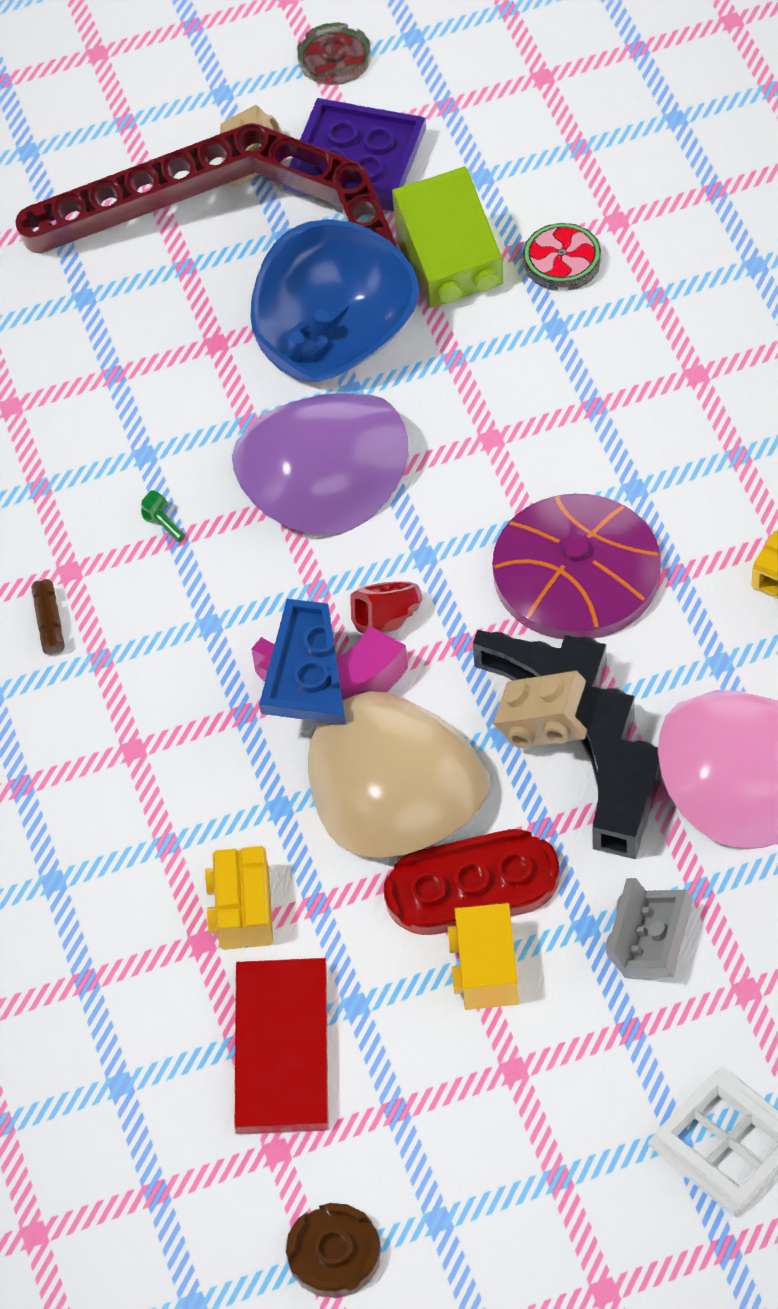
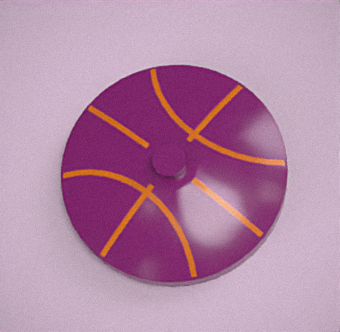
M562 494L531 504L507 523L494 547L492 560L493 580L497 595L505 609L525 627L556 639L563 640L565 635L595 639L622 630L646 611L655 597L659 586L661 570L660 550L648 524L627 506L615 500L593 494Z

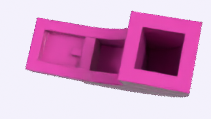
M370 626L353 648L336 658L342 700L369 691L388 692L408 669L406 645ZM260 637L251 648L255 672L265 682L275 644Z

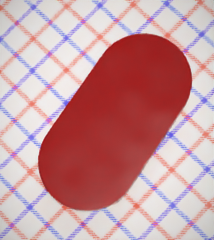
M522 829L502 830L418 850L403 856L394 864V869L390 872L389 877L387 875L383 887L385 906L396 924L409 932L420 935L441 934L448 932L447 926H456L455 908L509 903L510 916L528 913L543 906L554 895L560 878L559 860L556 851L549 842L543 838L540 840L538 837L532 836V832Z

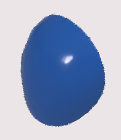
M332 219L306 222L285 232L273 244L262 262L251 297L250 318L252 332L260 350L279 370L301 381L322 382L332 379L367 361L394 339L415 310L418 303L420 286L414 268L404 254L389 240L372 230L352 222Z

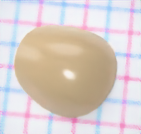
M369 691L343 700L346 724L319 722L311 737L308 751V778L319 819L328 835L337 845L359 856L386 858L402 856L427 848L447 838L465 825L480 810L489 793V774L487 768L468 740L440 716L390 692Z

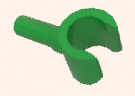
M150 490L141 501L142 518L149 523L156 521L177 542L182 541L185 534L163 513L168 507L166 498L159 492Z

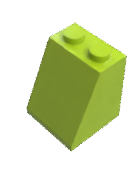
M466 166L392 190L397 243L404 256L414 268L420 289L430 308L444 303H451L459 298L480 291H487L495 286L504 284L503 259Z

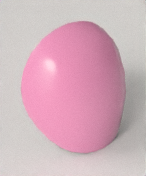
M714 690L677 703L663 721L659 734L658 757L661 775L667 792L682 816L699 832L726 846L749 849L765 848L778 844V700L742 691Z

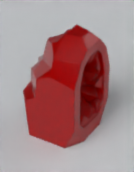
M410 581L383 582L358 588L350 594L351 620L356 630L364 634L370 626L381 632L399 629L406 618L413 616V613L418 610L423 600L421 589L418 584Z

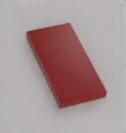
M326 958L236 962L234 1128L236 1134L329 1130Z

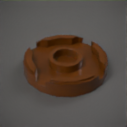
M327 1203L320 1205L319 1209L313 1210L309 1214L308 1212L304 1213L296 1220L288 1233L285 1251L291 1274L302 1288L320 1297L340 1298L356 1293L371 1281L379 1268L382 1248L378 1232L365 1212L349 1204Z

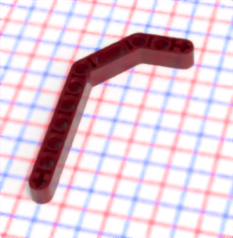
M255 123L244 124L29 205L17 214L15 220L16 229L26 248L34 253H43L256 173L341 206L347 222H352L372 230L389 240L396 247L380 202L363 165ZM252 144H261V147L255 151L246 150ZM294 157L323 168L325 171L318 176H312L285 166L281 162L285 158ZM215 158H225V160L220 164H210V162ZM180 171L189 172L183 178H173ZM350 182L361 183L355 189L349 190L344 188ZM143 185H153L146 192H137ZM109 198L116 199L115 202L109 206H101V204ZM72 212H80L74 219H65ZM363 215L374 216L371 221L366 223L357 221ZM55 220L57 224L53 225L51 221ZM39 227V230L33 231V229Z

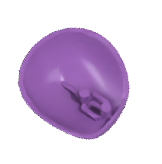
M357 393L317 395L293 401L262 413L236 441L232 453L233 471L241 489L251 502L273 520L288 528L309 534H340L353 530L368 521L385 505L394 493L405 472L409 457L408 435L399 413L384 398L371 394Z

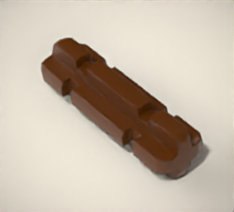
M50 579L36 580L32 583L31 590L42 650L47 655L61 653L65 648L53 582Z

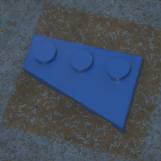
M286 599L259 702L261 714L346 724L329 603Z

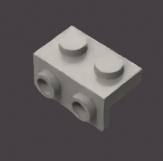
M637 878L626 879L623 892L617 900V914L612 932L606 940V954L625 978L674 976L694 900L686 889L646 891Z

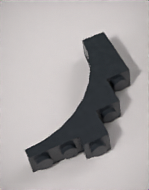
M477 629L473 640L474 667L504 676L512 681L578 671L586 680L575 717L587 729L585 739H581L580 742L591 762L598 789V801L592 826L593 849L636 860L662 775L658 747L646 741H628L635 720V696L626 694L616 688H600L607 669V644L597 642L590 637L578 638L565 635L561 648H556L542 641L530 642L510 637L502 632H486Z

